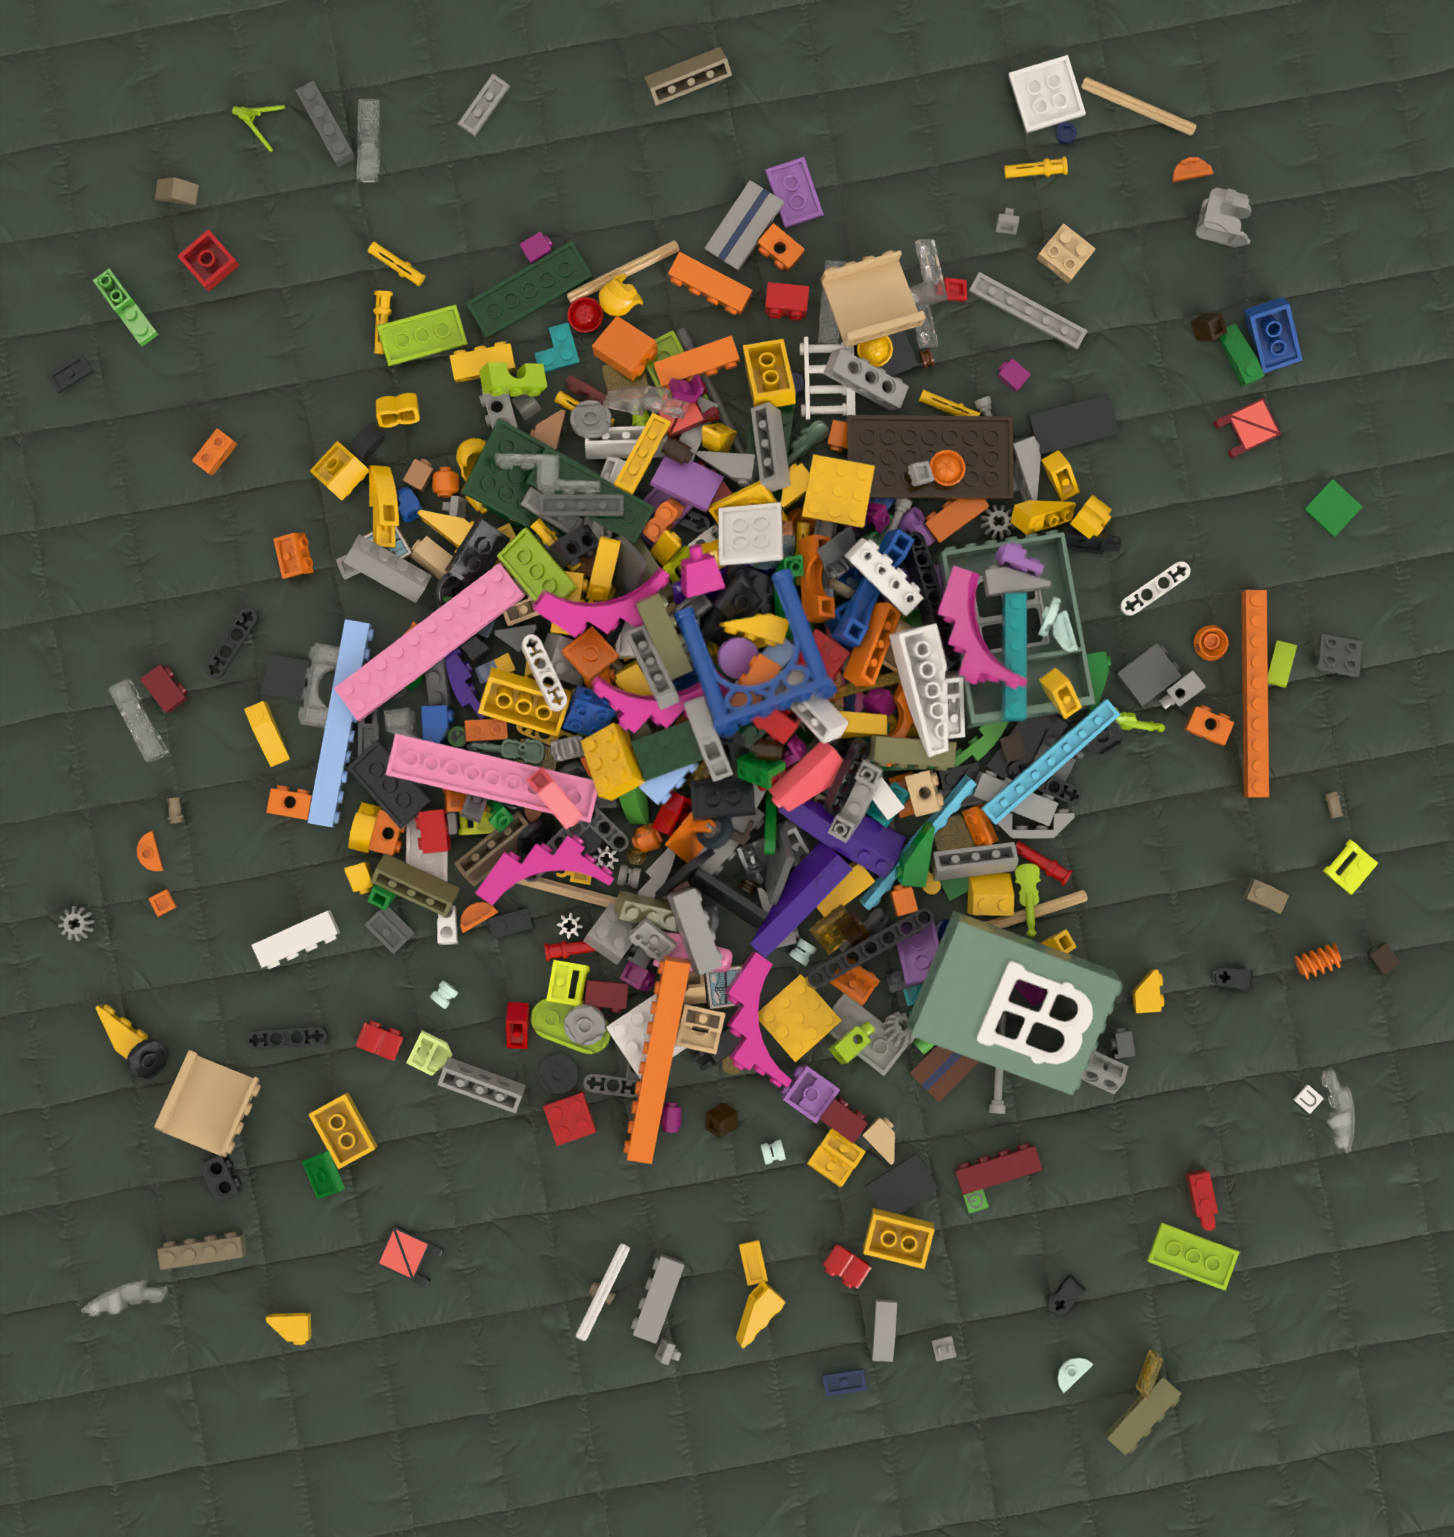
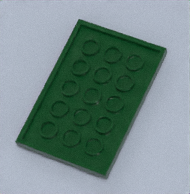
M499 418L476 460L461 493L536 533L530 526L540 517L522 507L520 503L528 489L532 487L526 481L546 446L599 476L600 474ZM541 519L552 532L555 531V536L558 539L567 535Z

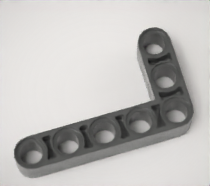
M594 805L595 817L591 819V822L579 820L578 823L581 825L579 833H572L570 827L566 829L563 826L546 845L552 849L551 853L554 855L558 850L555 844V840L558 837L566 839L568 835L572 837L574 834L580 837L589 827L615 851L625 850L629 845V838L605 813ZM605 821L610 824L611 829L608 833H602L599 830L601 822ZM617 836H622L625 839L626 843L621 848L614 845V839ZM545 872L537 874L535 878L527 877L525 878V880L528 882H535Z

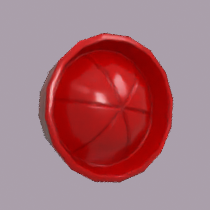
M578 298L572 302L568 309V321L578 332H592L602 323L603 310L600 304L593 298Z

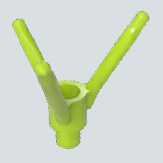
M234 106L232 113L243 119L270 152L273 151L252 121L255 116L261 115L260 112L285 109V106L246 108L243 106L239 108Z

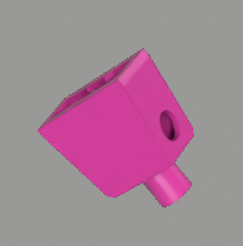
M701 545L690 546L691 557L681 560L682 593L689 598L725 588L714 557L710 553L703 554Z

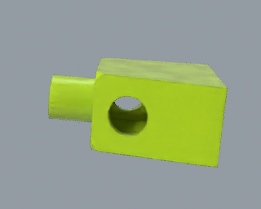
M868 1021L861 1027L854 1026L832 1044L828 1050L840 1064H846L871 1042L868 1037L875 1031V1028ZM854 1036H855V1037L857 1038V1040H858V1042H857L856 1044H855L854 1041H853V1037H854Z

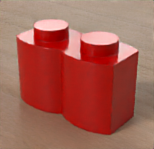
M370 1020L369 1023L365 1022L355 1046L395 1061L404 1036L400 1035L401 1031L391 1027L389 1030L381 1028L382 1024L374 1020Z
M838 1243L835 1244L823 1262V1265L826 1267L824 1270L833 1277L837 1274L843 1278L841 1282L851 1289L853 1286L858 1288L871 1269V1265Z

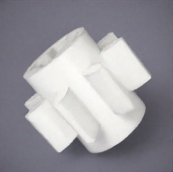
M608 845L603 850L598 847L599 854L593 855L594 859H598L596 865L610 866L611 869H614L613 861H619L618 858L613 857L617 851H610ZM607 853L611 860H607V863H603V859H601L600 857H604V855Z
M572 913L569 914L567 919L562 915L563 922L557 924V926L562 927V931L559 934L567 933L568 939H570L571 933H574L576 936L579 935L576 931L577 928H583L577 922L580 920V917L574 919L572 918ZM569 920H572V924H575V928H572L571 932L568 931L567 927H564V924L568 923Z

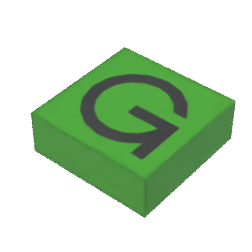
M983 1189L963 1195L969 1214L989 1207Z

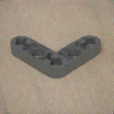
M628 1062L626 1077L590 1073L584 1078L583 1085L587 1091L593 1093L636 1098L637 1094H632L630 1089H625V1093H621L623 1087L622 1080L627 1081L625 1085L631 1086L632 1082L636 1083L640 1079L636 1073L631 1071V1065ZM595 1077V1081L602 1082V1078H606L604 1090H600L601 1085H595L594 1088H590L587 1080ZM610 1080L618 1081V1090L610 1091L608 1089L607 1083Z

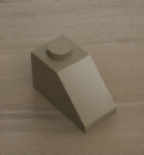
M1250 879L1243 896L1244 899L1278 914H1282L1289 897L1286 893L1256 879Z

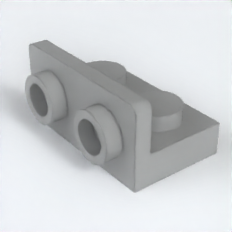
M647 918L636 927L632 925L629 928L630 941L635 946L639 945L650 958H655L658 962L664 959V955L667 956L677 947L676 941Z

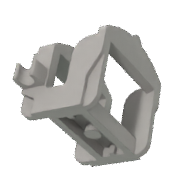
M1214 188L1209 198L1203 201L1196 228L1197 237L1231 247L1249 245L1251 240L1248 239L1244 232L1240 231L1241 222L1239 220L1248 218L1251 215L1252 210L1249 206L1248 195L1237 193L1236 190Z

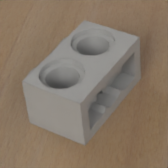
M1096 1051L1094 1053L1091 1052L1088 1069L1083 1071L1081 1079L1115 1094L1125 1082L1128 1066Z

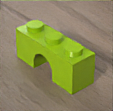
M487 363L479 370L483 394H491L492 396L510 394L513 397L528 394L530 397H535L547 388L543 364L525 363L516 371L517 378L509 374L507 363Z

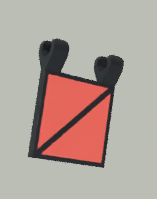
M393 1226L377 1261V1265L414 1281L422 1287H427L431 1279L418 1274L427 1252L440 1257L444 1252V1248Z

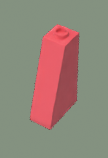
M820 741L768 790L773 796L772 802L779 809L783 806L788 812L832 785L843 759L831 745Z

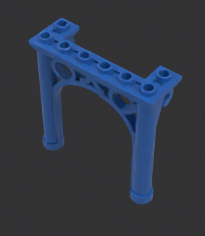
M790 569L776 572L771 578L794 636V652L786 668L775 678L765 683L754 686H740L724 680L717 674L713 666L694 609L685 608L673 615L676 623L680 626L712 714L713 729L720 737L724 736L727 738L736 734L735 731L740 730L738 724L741 726L747 725L756 717L764 718L771 715L774 710L788 709L792 706V703L797 701L800 703L806 702L813 695H816L818 699H828L834 696L835 692H838L834 682L827 674L794 586V577ZM800 652L803 655L807 668L796 665ZM792 671H801L805 674L803 682L796 685H790L788 677ZM783 681L786 688L790 691L775 696L777 689L781 687L780 682ZM718 683L730 689L725 700ZM737 692L747 695L748 700L746 704L740 707L731 706V699ZM750 693H755V696H764L766 700L752 705L753 696Z

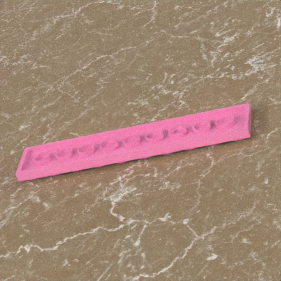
M498 563L334 689L356 720L360 722L525 596L503 566Z
M395 734L386 775L552 813L526 781L540 769L539 767ZM544 769L581 813L582 817L579 820L591 822L597 797L593 780Z

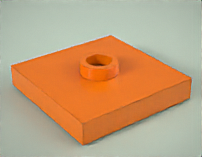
M593 626L561 650V654L588 683L620 658V655Z

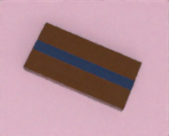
M936 1045L909 1073L940 1102L980 1061Z

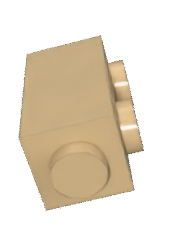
M427 536L422 541L418 539L411 548L414 550L411 558L440 580L447 573L445 569L453 556Z

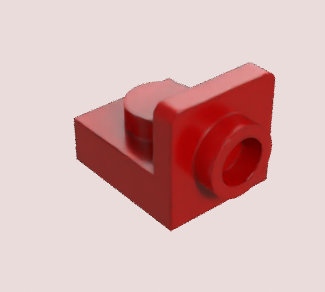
M944 278L935 282V301L939 303L945 300L966 301L967 280Z

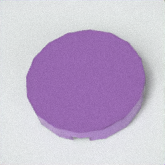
M732 637L721 645L717 654V662L724 674L732 678H740L743 673L747 674L751 668L748 666L750 660L754 655L758 657L759 653L752 641L744 637Z

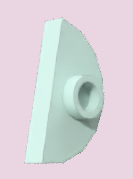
M1053 596L1049 607L1045 606L1041 618L1044 620L1039 630V635L1045 637L1049 633L1050 626L1053 624L1059 610L1060 598Z
M1062 611L1056 615L1053 622V635L1063 649L1068 652H1074L1078 650L1067 611Z
M1079 1357L1070 1358L1065 1361L1058 1371V1385L1063 1393L1094 1364L1086 1358Z

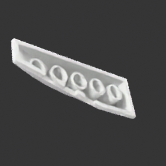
M937 624L890 634L889 637L903 691L926 754L930 757L948 751L947 704H945V691H947L945 671H947Z

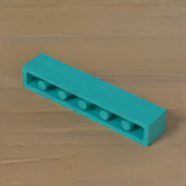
M1005 593L1002 596V665L1013 673L1026 678L1027 593ZM1002 680V721L1023 722L1026 719V686L1018 685L1017 689L1006 686V681Z

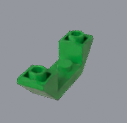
M801 554L783 557L775 571L776 573L781 570L790 569L794 577L793 583L795 588L796 577L804 575L803 555ZM774 586L776 616L787 619ZM788 625L785 635L788 640L794 639L790 625Z

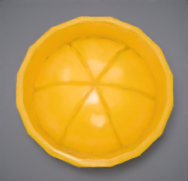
M883 336L858 344L857 352L859 358H864L869 361L870 365L879 367L889 361L892 356L893 346L890 338Z

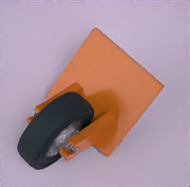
M691 812L665 845L683 861L688 863L696 858L704 847L714 850L725 845L732 835L733 824L729 818L693 821V814Z

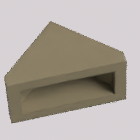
M175 177L158 179L155 200L196 206L199 185Z

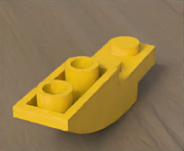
M370 465L369 507H373V542L383 548H395V527L399 526V513L393 475L390 467Z

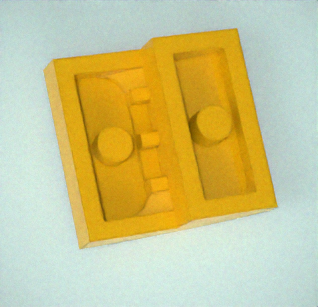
M831 1128L807 1162V1165L841 1188L866 1151Z

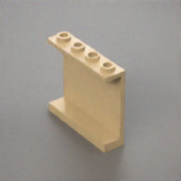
M890 250L879 257L869 256L861 262L851 261L846 263L844 267H830L824 271L820 280L845 348L921 326L925 321L924 312H918L900 265L901 250L896 252Z
M189 1050L154 1127L160 1132L226 1158L227 1153L231 1154L234 1149L235 1142L233 1140L235 1135H240L244 1123H242L244 1115L248 1116L253 1104L250 1102L252 1097H256L261 1088L259 1079L257 1077L251 1078L214 1063Z

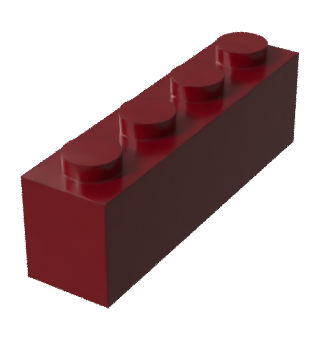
M1029 1142L1018 1145V1149L1013 1151L1004 1149L998 1151V1155L994 1157L985 1155L977 1158L978 1162L970 1164L969 1161L958 1164V1168L954 1169L961 1193L966 1195L1042 1171L1035 1146L1033 1144L1029 1145Z

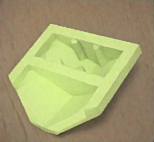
M421 1031L406 1063L429 1075H433L444 1067L447 1058L452 1057V1052L447 1042L425 1031Z

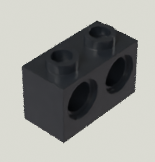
M586 524L557 539L549 549L562 569L568 565L572 568L579 564L582 558L585 557L587 560L596 554L595 550L598 548L599 540L590 526Z
M218 1155L198 1165L215 1203L241 1191L242 1182L238 1175H234L232 1170L234 1165L229 1156L224 1158ZM214 1162L222 1165L221 1173L214 1171ZM223 1181L230 1183L231 1190L229 1192L222 1189Z

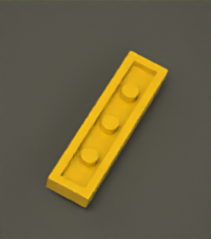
M654 413L651 414L614 482L615 487L633 495L666 435L671 421Z

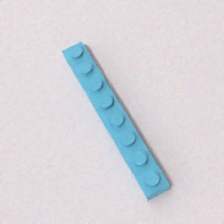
M1108 699L1103 700L981 808L982 811L996 825L1118 718L1120 713Z
M966 774L944 799L943 809L933 812L925 821V823L931 822L935 827L934 834L939 828L941 829L946 825L948 817L952 813L959 810L961 802L965 797H969L974 792L977 784ZM924 824L900 851L895 865L884 879L879 876L859 899L866 909L870 910L872 907H876L881 900L880 897L893 887L896 880V867L899 866L900 859Z

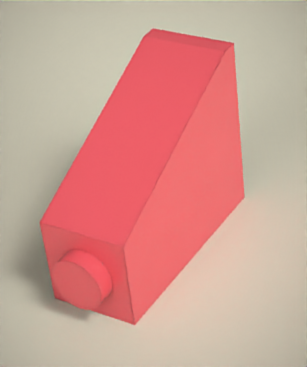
M543 767L526 780L566 829L574 826L579 821V818L582 817L581 813Z

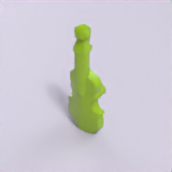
M1123 712L1116 718L1124 730H1131L1133 728L1149 731L1157 730L1158 732L1165 730V726L1162 723L1138 721L1134 713Z
M1021 864L1014 871L1015 883L1020 885V891L1018 892L1020 895L1019 903L1026 907L1027 935L1034 937L1037 934L1034 929V906L1039 903V891L1036 889V884L1041 881L1039 879L1040 869L1035 864Z

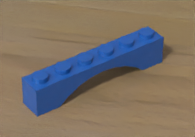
M899 528L887 531L877 551L881 555L885 553L893 561L891 566L896 569L908 554L914 539ZM863 576L832 635L834 639L847 648L860 645L868 630L870 616L880 594V591L865 576Z

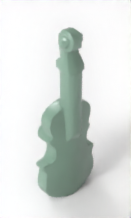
M815 421L809 428H804L800 431L802 437H799L798 440L791 444L792 453L787 456L788 466L797 458L804 456L814 445L821 443V441L829 436L830 429L823 421Z
M528 738L524 743L506 739L501 745L477 743L476 741L470 744L472 751L481 750L483 752L500 753L504 759H522L524 764L537 765L544 756L543 743L539 740H529Z

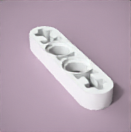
M1177 562L1126 597L1120 604L1121 612L1126 616H1132L1185 580L1190 575L1189 565L1185 562ZM1177 566L1179 568L1184 567V576H1182L1181 574L1176 576L1174 579L1177 582L1174 583L1172 577L1167 572L1170 571V574L1172 575L1175 572H1177ZM1161 577H1165L1169 581V586L1166 589H1162L1158 585V580ZM1149 589L1152 592V598L1144 600L1141 597L1142 590ZM1134 595H1137L1138 601H1140L1143 605L1140 606V604L1137 603L1135 606H1133V612L1131 610H1126V601L1132 603L1136 600Z
M528 635L522 642V651L548 707L552 711H561L567 703L565 692L541 640L536 635ZM528 641H530L531 643H536L534 647L536 655H534L533 657H531V655H533L534 653L533 649L531 647H527ZM542 659L546 665L544 668L539 669L534 665V661ZM546 677L553 679L554 686H544L543 679ZM555 689H557V691L554 693L556 698L562 700L559 706L557 703L553 704L552 702L554 700V695L550 692H553Z

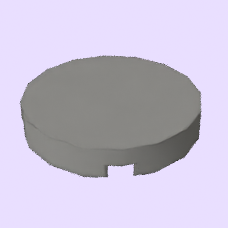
M587 400L580 402L572 410L570 424L573 431L581 437L593 439L600 437L611 426L610 410L599 401Z
M586 1004L572 1008L565 1017L564 1023L566 1035L571 1041L581 1045H591L599 1041L605 1032L606 1026L602 1012L598 1008Z

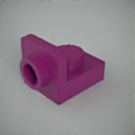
M695 375L691 382L674 378L669 382L672 397L690 403H695L704 390L699 375Z
M868 502L865 522L875 524L877 532L882 533L890 521L886 505Z
M794 735L787 742L789 749L783 752L781 761L785 762V768L801 760L807 753L804 742L797 735Z
M628 961L619 979L647 993L655 983L656 974Z
M1018 979L1014 983V988L1033 1007L1036 1004H1041L1046 999L1048 992L1045 988L1022 979Z

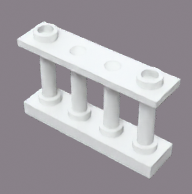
M804 337V343H800V355H804L805 404H801V417H805V422H810V414H842V416H846V421L847 415H855V391L843 384L809 386V374L824 373L826 365H809V353H832V351L845 348L843 342L841 344L808 345V337ZM854 345L846 347L854 355ZM848 365L849 371L852 372L850 365ZM842 393V395H846V403H842V406H810V394Z

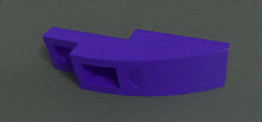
M458 647L445 657L452 689L463 708L471 705L479 719L484 720L489 716L478 713L480 702L475 696L478 692L472 683H467V681L473 678L471 675L473 669L468 661H462L460 658L462 652Z

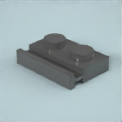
M390 907L386 911L380 909L365 924L393 954L415 934Z

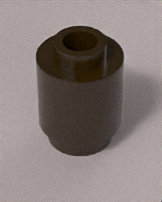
M670 437L661 450L667 458L681 466L684 463L688 464L694 454L691 452L692 447L676 438L672 439Z
M759 738L758 742L753 744L752 754L756 755L758 760L781 761L784 744H780L779 741Z

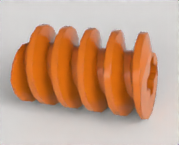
M1332 943V948L1329 945H1325L1324 951L1320 947L1317 948L1316 953L1313 950L1309 951V957L1303 953L1301 954V960L1298 956L1294 957L1299 973L1304 975L1307 980L1309 979L1310 972L1316 977L1317 970L1325 974V967L1333 971V964L1338 969L1341 968V957L1335 943Z

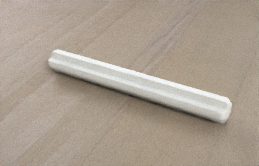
M619 1245L576 1334L578 1339L587 1340L630 1251L627 1245Z

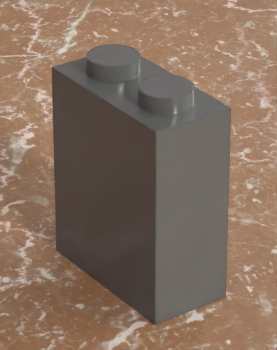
M1157 643L1114 674L1139 707L1145 705L1181 677L1179 673L1181 671L1180 667L1174 661L1171 663L1167 657L1169 655L1167 650L1162 645L1158 646Z

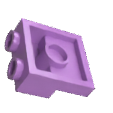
M1013 542L1006 545L1001 544L995 556V559L998 560L997 565H1000V568L1008 567L1039 577L1044 565L1039 564L1040 561L1035 558L1028 557V559H1025L1027 550L1022 549V545Z
M804 1064L803 1067L798 1066L794 1071L793 1076L795 1078L788 1087L782 1088L781 1093L783 1095L781 1098L817 1123L840 1089L811 1067Z

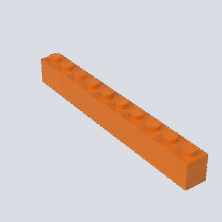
M1245 590L1241 592L1244 798L1269 797L1267 590Z
M664 955L663 961L659 962L658 974H661L659 982L656 981L654 986V994H657L656 1001H652L650 1007V1014H653L652 1022L648 1021L646 1034H649L648 1042L644 1041L642 1054H645L644 1062L640 1061L638 1071L641 1074V1079L636 1081L635 1085L637 1100L632 1102L631 1113L634 1115L633 1120L628 1122L627 1133H630L629 1141L625 1140L623 1153H626L627 1160L652 1164L690 969L689 959Z

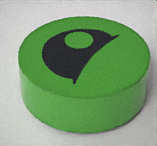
M453 727L449 731L448 741L452 746L462 747L467 743L464 742L462 727Z

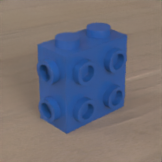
M577 686L564 717L563 729L591 736L612 724V718H616L618 712L609 705L610 701L605 696L601 698L593 690Z

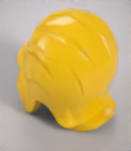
M627 274L615 276L599 292L600 306L611 316H623L635 305H643V300L632 284H623Z
M470 438L463 441L457 449L456 460L461 469V476L465 481L486 443L485 440Z

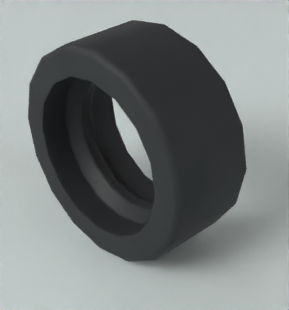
M373 422L357 435L349 446V451L362 462L377 450L386 438L387 433Z

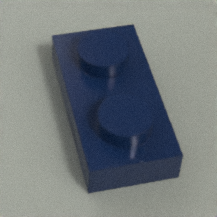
M863 1368L822 1375L826 1397L867 1390Z

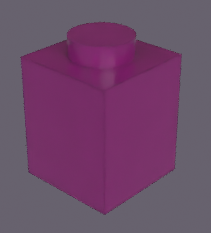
M541 231L519 244L530 264L551 253L550 247L553 246L547 235L543 236Z
M1012 358L1009 363L1005 360L998 368L1000 373L997 378L1016 393L1031 374Z
M872 686L862 699L866 713L887 715L888 718L896 708L890 691L876 686Z

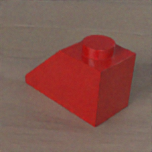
M508 1002L506 1015L507 1048L528 1049L529 1003Z

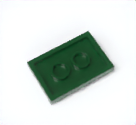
M690 720L631 742L645 781L704 760Z

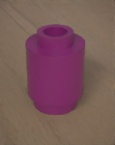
M665 1102L660 1119L662 1132H679V1127H681V1107L677 1106V1102Z

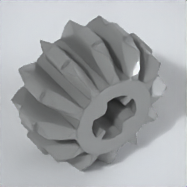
M993 505L992 511L988 508L985 510L988 516H981V520L987 522L981 524V528L988 527L984 534L988 535L990 532H993L992 539H995L998 534L1000 540L1004 539V533L1008 536L1011 535V531L1008 528H1015V525L1009 523L1012 516L1008 517L1012 510L1009 509L1006 513L1003 512L1004 505H1001L999 511L997 506ZM993 518H995V519H997V520H998L999 518H1001V519H1002L1001 524H1003V526H1001V525L995 526V525L993 524V523L995 522V520H993Z
M575 735L553 741L550 744V750L554 760L558 762L583 756L584 751L580 742L583 740L582 736Z
M72 906L71 911L65 909L66 916L61 915L59 917L64 923L58 924V927L65 928L61 934H68V940H72L75 937L76 941H80L81 936L88 938L86 931L93 932L94 930L92 927H89V924L95 923L94 920H88L92 915L91 912L84 914L85 908L81 907L78 911L77 906ZM73 920H79L77 923H80V927L74 928Z
M895 1012L889 1015L883 1023L882 1028L884 1031L882 1035L887 1036V1042H893L894 1047L898 1045L901 1048L905 1047L915 1039V1037L910 1035L906 1025L908 1020L906 1012L902 1014Z

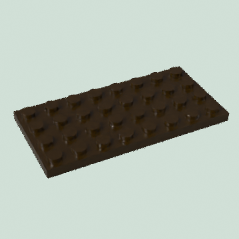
M847 415V461L875 466L869 499L1013 500V416ZM942 450L957 452L963 458L966 470L963 478L958 483L945 486L934 480L931 483L918 486L911 484L912 479L908 475V466L911 464L928 461L930 465L933 456Z

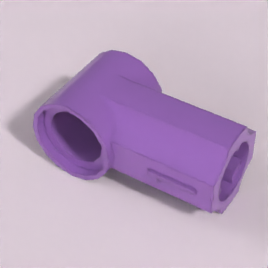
M913 507L906 514H903L898 525L903 532L909 534L914 531L920 532L924 536L927 546L936 540L925 525V518L920 509Z

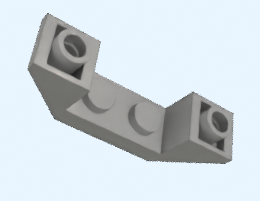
M866 760L863 761L855 777L857 782L842 812L836 815L828 831L829 834L845 843L848 842L861 823L880 785L883 772L881 768Z
M1057 809V813H1054L1051 821V830H1048V826H1036V830H1028V826H1015V830H1012V813H1008L996 825L1009 838H1055L1074 818V813H1069V809Z

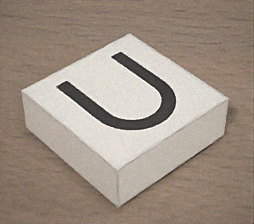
M1306 1084L1293 1100L1311 1114L1324 1098Z

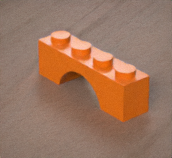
M817 534L798 540L799 554L803 555L804 575L800 576L802 607L808 622L821 623L835 618L834 598L828 596L822 586L824 567L817 551L818 548L830 541L831 537Z
M900 681L892 696L898 710V721L894 729L887 736L908 738L907 733L915 723ZM887 763V767H891L895 763Z

